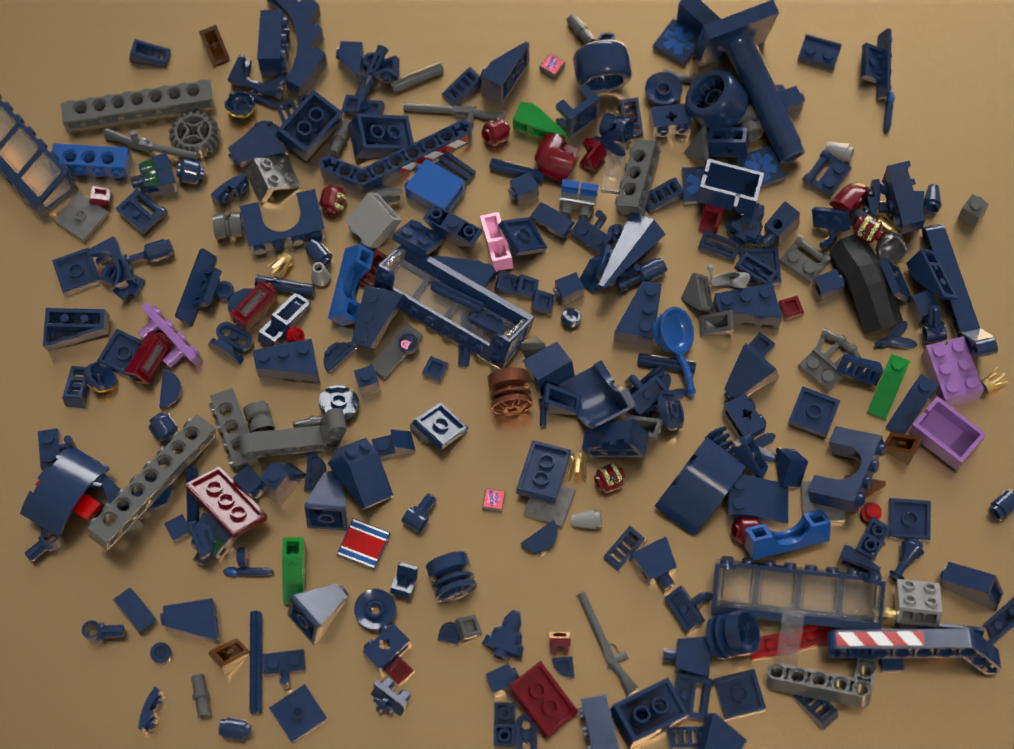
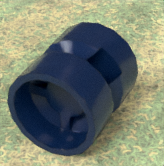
M606 113L600 122V136L619 128L623 130V135L616 141L628 143L634 133V121L629 118Z

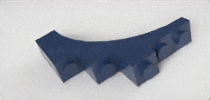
M267 0V2L279 10H283V14L288 18L297 35L296 57L285 81L287 89L303 96L327 65L326 54L318 48L324 40L322 28L315 24L321 15L319 4L315 0H301L300 2L298 0Z

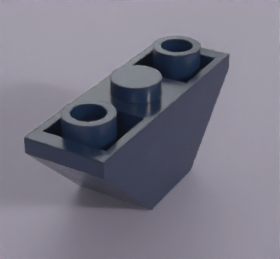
M434 203L423 217V220L433 230L444 236L446 241L456 246H473L483 232L481 228Z

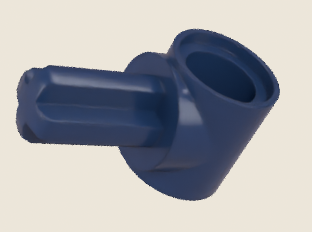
M932 305L929 307V321L926 322L922 329L923 338L926 343L947 340V329L945 323L941 321L940 306Z
M427 493L417 507L411 506L408 508L401 522L420 533L429 520L427 513L437 499L432 494Z
M44 528L38 537L39 541L25 552V556L32 562L47 550L49 552L57 550L63 544V537L56 535L53 541L48 542V538L55 534Z
M89 620L82 626V634L90 643L98 644L101 641H105V638L123 637L125 628L124 625H105L104 622ZM98 628L94 636H89L91 629Z

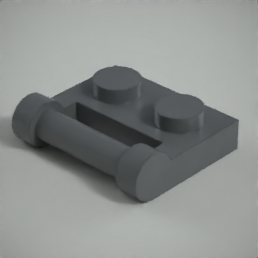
M799 235L779 259V262L810 285L814 278L830 262L832 257L828 254L824 255L806 242L804 237ZM801 247L817 258L820 263L816 264L797 249Z

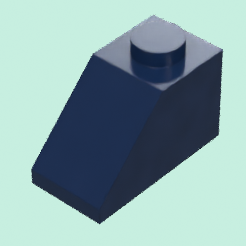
M340 41V48L336 49V59L339 60L340 67L357 84H360L364 56L363 42Z

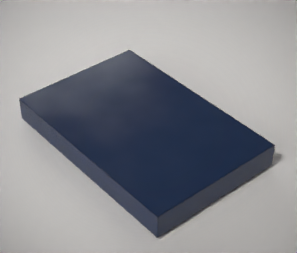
M532 440L516 488V494L556 503L571 456V450Z

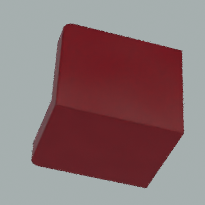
M586 137L582 144L587 153L579 164L581 167L595 171L607 153L601 142Z
M705 204L698 229L699 232L704 233L706 230L717 234L724 209Z

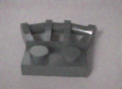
M824 327L816 348L798 365V368L828 393L846 376L836 371L843 355L835 363L829 357L841 346L846 350L844 354L860 358L861 356L857 350L858 347L855 344H850L844 335L835 334ZM825 338L836 342L825 354L820 351Z

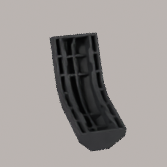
M855 234L839 239L829 251V256L832 257L831 260L848 284L864 333L867 334L903 322L896 296L893 295L879 259L869 244L856 237Z

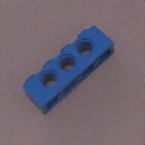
M53 143L52 151L58 156V162L61 165L65 163L73 174L79 176L89 174L97 177L105 175L115 178L129 177L132 159L129 148ZM49 162L53 172L59 174L58 170Z

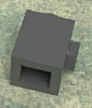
M972 194L962 207L958 219L975 228L984 216L989 204L983 198Z

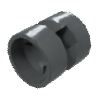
M747 106L745 114L735 124V127H748L749 141H753L762 136L764 129L758 120L753 106Z
M231 212L228 216L224 213L213 214L215 239L227 238L228 235H231L232 238L243 236L241 212Z
M255 401L243 408L246 421L249 422L247 425L250 433L275 430L267 401Z

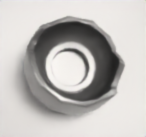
M896 233L883 235L877 241L875 247L880 259L887 258L893 263L902 259L907 252L903 238Z

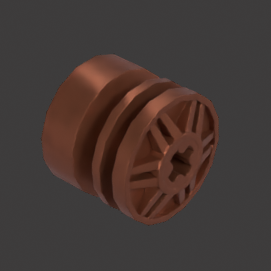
M520 367L502 368L495 370L487 376L489 392L492 393L490 395L491 410L495 414H518L529 410L533 406L531 390L528 389L530 387L529 372L526 369Z

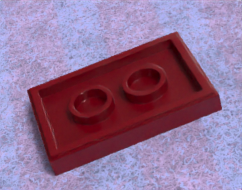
M541 660L507 686L545 738H548L578 713L576 707Z

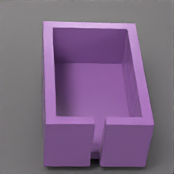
M965 337L947 340L945 345L944 342L926 345L922 357L930 379L938 384L935 390L936 396L950 406L978 400L984 389Z
M938 396L912 424L908 432L913 436H921L923 438L921 443L956 471L986 436L985 432Z

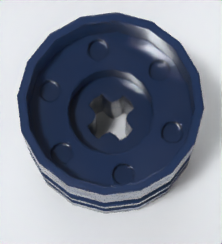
M450 552L436 557L426 564L429 579L435 582L432 588L435 591L436 601L455 600L477 589L474 574L468 571L471 565L466 552Z
M744 609L729 614L714 615L709 618L706 626L708 646L712 654L718 659L723 660L734 658L737 655L754 654L760 647L761 637L758 622L748 610Z

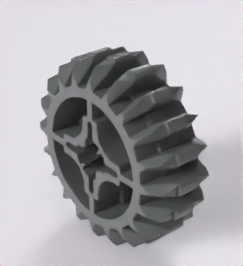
M190 110L188 115L183 113L182 118L176 117V122H172V128L169 129L171 146L173 148L198 152V159H200V155L207 157V152L213 153V147L217 148V142L220 141L218 123L214 121L211 115L208 116L206 112L201 114L198 110L195 114ZM209 130L208 136L204 139L205 132ZM185 131L184 138L180 140L182 133Z

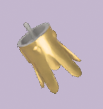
M883 212V215L888 219L886 220L883 217L878 219L886 228L881 229L884 231L883 234L896 233L902 236L898 233V228L894 227L893 222Z
M282 252L275 261L267 265L266 267L274 264L270 274H275L284 266L279 276V279H282L288 267L294 263V259L291 257L292 253Z
M998 367L985 379L980 380L984 389L983 392L986 394L1009 384L1006 381L993 385L1005 375L1004 371L993 374Z
M580 449L579 452L572 453L570 457L571 464L566 474L568 475L570 472V480L574 479L575 473H579V471L581 480L584 481L585 475L588 476L586 469L587 455L582 453Z
M884 608L882 624L894 626L896 621L895 610L893 608ZM870 609L875 615H879V609Z

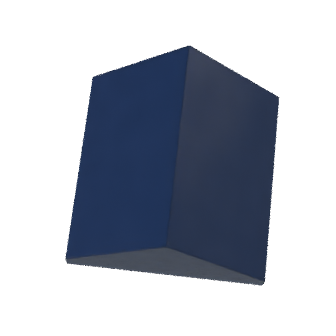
M557 341L523 360L541 396L544 394L546 383L557 387L575 376L571 358Z

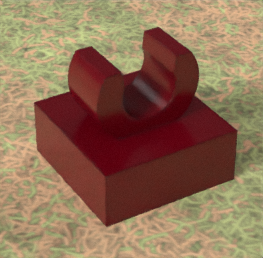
M549 632V646H552L553 654H556V648L559 646L564 648V654L568 653V646H571L570 632Z

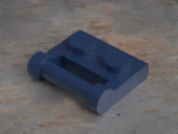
M823 150L819 155L818 161L810 172L804 175L802 180L805 184L831 199L850 173L852 167L832 156L829 151ZM827 162L830 166L821 179L817 181L815 176Z
M141 187L137 188L115 208L123 218L143 235L168 213V210L160 207L148 197ZM142 200L154 213L151 215L136 201Z
M676 673L674 688L689 713V716L684 719L704 723L708 713L711 687L714 684L713 679ZM696 685L702 686L699 713L693 712Z

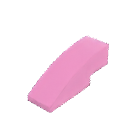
M499 212L480 216L492 266L496 272L513 268L512 256L507 240L498 226L501 222Z

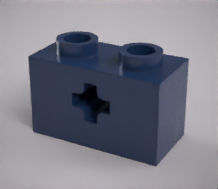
M686 103L650 108L653 136L682 135L691 131L692 121L687 111Z
M709 127L707 140L709 156L748 157L750 143L748 127Z
M745 393L724 404L722 412L739 437L751 434L754 439L765 432L767 424L762 414H758L754 401L748 398Z
M394 623L390 626H384L379 631V636L374 641L372 639L369 640L363 647V656L380 674L411 646L410 639ZM383 644H384L385 646L389 645V649H388V650H387L386 648H383V649H382V645H383Z

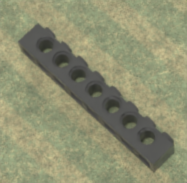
M199 80L173 86L165 85L153 89L145 88L141 91H126L121 94H107L102 97H88L83 100H69L61 103L62 121L67 132L189 113L190 110L196 112L197 110L216 109L211 80Z
M197 414L193 419H188L183 429L171 437L169 444L166 447H161L156 457L144 465L142 472L139 475H134L129 485L117 493L116 499L111 504H106L101 514L89 522L87 526L88 537L108 551L216 437L215 427ZM188 437H195L196 439H194V440H189V439H187V438H188ZM182 451L180 454H175L174 452ZM164 464L169 465V467L162 468L160 466ZM155 479L154 482H148L147 480ZM135 493H141V494H142V495L139 496V497L133 496V494H135ZM122 507L128 508L126 511H120L119 509ZM107 522H114L111 526L105 525Z

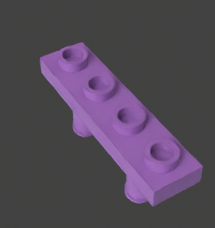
M145 303L141 307L150 317V322L138 334L145 339L148 333H156L158 330H162L175 344V348L162 359L170 368L183 356H187L196 366L202 362L198 357L200 352L193 345L189 347L185 343L188 339L180 331L176 333L173 330L174 324L168 318L164 320L161 317L163 313L155 305L151 307L148 303Z

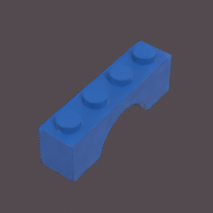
M361 244L345 248L328 319L341 326L356 323L360 303L356 301L355 297L356 288L361 278L371 269L374 252Z
M823 510L803 514L795 526L782 532L771 531L767 528L766 524L749 527L745 530V548L751 558L755 560L830 541L831 521Z

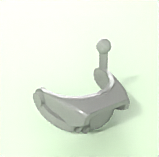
M713 265L707 266L712 286L747 288V283L750 280L749 273L727 272L714 276Z

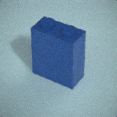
M426 159L423 164L417 166L414 176L406 181L404 188L406 197L429 209L434 203L450 211L465 191V181Z

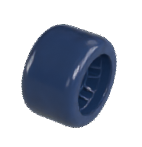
M600 40L591 42L580 47L574 53L573 64L576 82L579 87L586 83L594 93H601L619 89L631 80L632 68L629 51L626 45L620 41Z
M714 69L703 73L692 83L687 92L685 103L689 114L702 127H707L709 131V127H733L746 112L748 94L743 85L731 73L722 69Z

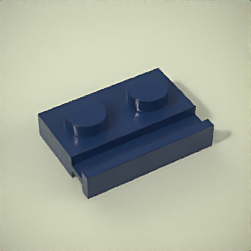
M806 34L798 60L834 70L842 44Z

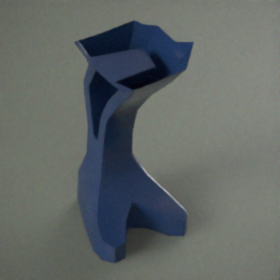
M240 54L231 70L228 82L239 87L252 89L263 96H274L281 99L286 77L279 76L265 82L253 81L249 78L252 61L249 59L245 60V56Z
M112 236L87 251L86 254L90 258L97 257L95 261L97 265H102L114 259L117 267V276L114 287L111 290L119 298L125 301L130 293L136 291L138 284L134 279V270L125 260L117 238Z

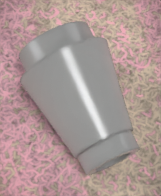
M828 142L825 150L845 163L846 161L851 162L855 148L851 147V144Z
M321 262L313 264L311 273L312 282L318 286H324L330 280V273Z
M596 509L572 514L571 516L573 527L590 529L602 527L601 511H596Z

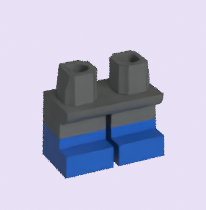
M563 179L559 207L561 213L569 218L571 217L572 210L579 211V218L581 217L588 221L591 213L594 214L599 185L581 182L579 195L580 182Z

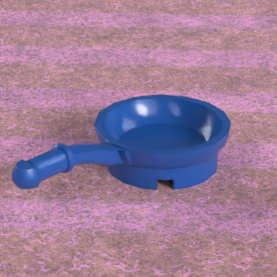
M671 307L656 317L658 319L653 323V336L656 344L663 347V351L673 352L676 355L685 375L686 393L689 396H694L696 393L693 381L694 375L691 373L689 364L684 357L685 352L693 344L694 327L687 312L679 307Z

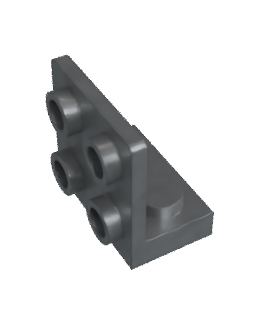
M287 156L254 158L245 172L260 203L267 202L274 190L293 189L300 186Z

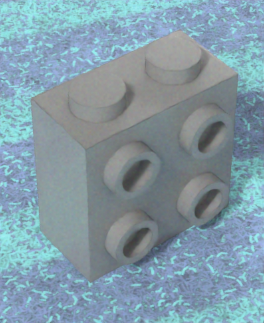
M369 192L345 221L349 225V229L361 238V243L367 248H379L400 224L402 219L378 193Z
M897 579L894 592L896 623L939 627L943 612L940 584Z

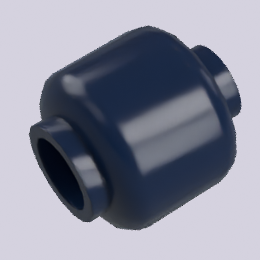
M183 158L181 162H178L176 177H179L182 183L197 184L199 179L204 178L205 168L201 167L199 160Z
M163 412L152 417L149 420L150 424L148 426L149 431L158 442L165 440L167 443L170 442L171 437L179 428L172 416L168 413L163 414Z

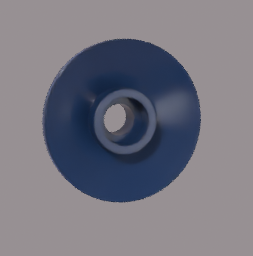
M669 72L655 73L648 78L645 84L646 96L657 105H671L682 94L683 87L680 79Z
M369 589L357 598L354 606L355 617L365 628L372 630L382 629L384 626L389 625L395 617V601L385 590ZM378 608L380 611L378 614H373L372 610Z

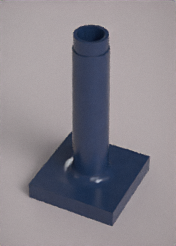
M770 0L704 25L692 56L698 68L729 56L775 154H777L781 164L801 157L805 150L757 46L766 41L779 14L774 0Z

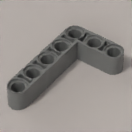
M334 408L325 412L319 426L242 434L238 438L242 458L250 459L332 450L340 445L347 428L343 410Z
M858 658L854 678L773 663L767 668V686L775 691L863 708L868 706L871 700L878 658Z

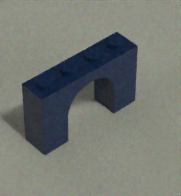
M315 189L296 193L300 207V219L293 228L287 231H274L264 224L259 202L240 206L251 255H261L266 251L282 250L292 245L300 246L313 239L320 241L322 238H326Z
M836 426L829 440L832 454L854 458L861 463V466L854 475L845 479H832L814 475L807 490L811 503L858 513L860 506H863L867 489H870L872 486L874 472L876 473L879 469V460L881 456L885 455L886 444H884L882 435Z

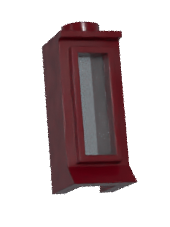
M260 279L256 287L233 311L229 312L232 322H240L243 330L248 331L278 299L276 288L269 282L265 283Z
M160 332L148 333L124 372L136 375L135 381L137 383L150 385V378L168 349L173 346L167 341L168 337Z

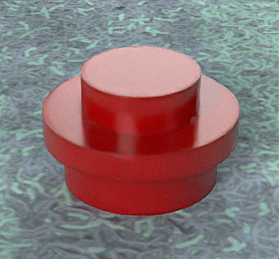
M290 327L286 332V338L289 343L305 339V334L299 327Z
M873 502L866 503L861 509L862 518L867 522H870L872 517L879 520L882 516L881 507Z

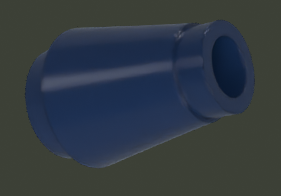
M936 184L928 185L923 204L924 210L927 213L933 214L937 213L942 207L939 186Z

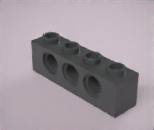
M634 139L633 146L629 149V160L625 164L624 178L620 182L619 196L615 200V205L621 215L628 216L632 212L644 215L661 152L656 140Z
M233 388L210 395L212 403H209L212 415H217L218 420L215 421L218 433L222 432L224 435L221 442L224 450H229L230 456H227L230 467H235L237 473H239L247 465L251 468L259 466L258 458L245 459L242 458L241 451H234L236 447L240 446L238 437L249 432ZM225 411H231L230 415L222 416ZM232 428L238 429L233 434L228 433Z

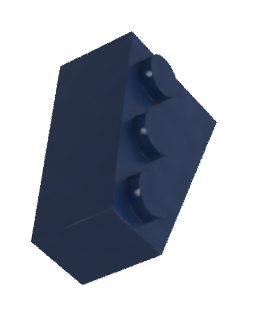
M909 160L888 165L880 183V191L882 195L885 194L887 199V209L893 215L894 227L898 228L900 234L922 229L926 221L920 197H916L912 185H915L916 182L914 178L910 179L908 168L911 167Z
M642 281L614 331L613 341L653 347V323L657 320L662 284Z
M773 283L715 293L713 306L715 313L733 310V323L742 324V322L755 323L758 326L764 324L780 328L782 316Z
M365 285L351 343L375 349L407 296Z
M46 308L43 347L49 352L107 335L109 333L110 315L105 309Z
M312 339L253 350L256 371L261 378L281 380L285 378L296 379V381L301 382L306 380L321 383Z
M634 419L605 423L594 429L586 427L582 450L590 457H645L649 434Z
M606 694L581 699V708H578L580 721L584 720L585 723L582 729L584 738L588 739L589 742L587 749H620Z

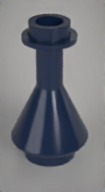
M908 538V540L901 542V561L895 571H889V578L897 583V579L905 580L902 574L906 567L924 555L923 544L920 541Z

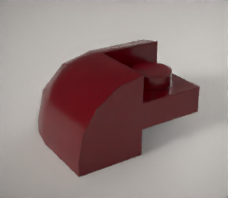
M550 133L541 139L534 160L542 169L541 173L562 183L563 179H567L574 165L579 148L563 141L564 135Z
M860 183L848 184L840 190L829 205L833 209L849 210L850 215L852 211H855V209L859 210L869 197L871 189Z

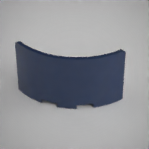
M602 360L558 386L564 390L581 395L577 417L590 429H594L637 406L627 388H623L620 385L614 386L615 380Z
M706 437L678 476L662 494L655 507L694 535L731 489L745 469V465Z
M73 446L59 453L56 456L57 461L51 467H45L37 478L40 482L34 492L29 491L20 512L24 517L57 536L62 534L70 514L83 494L99 477L110 469L109 466Z

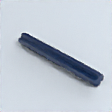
M257 610L250 612L249 711L251 714H260L262 707V613Z

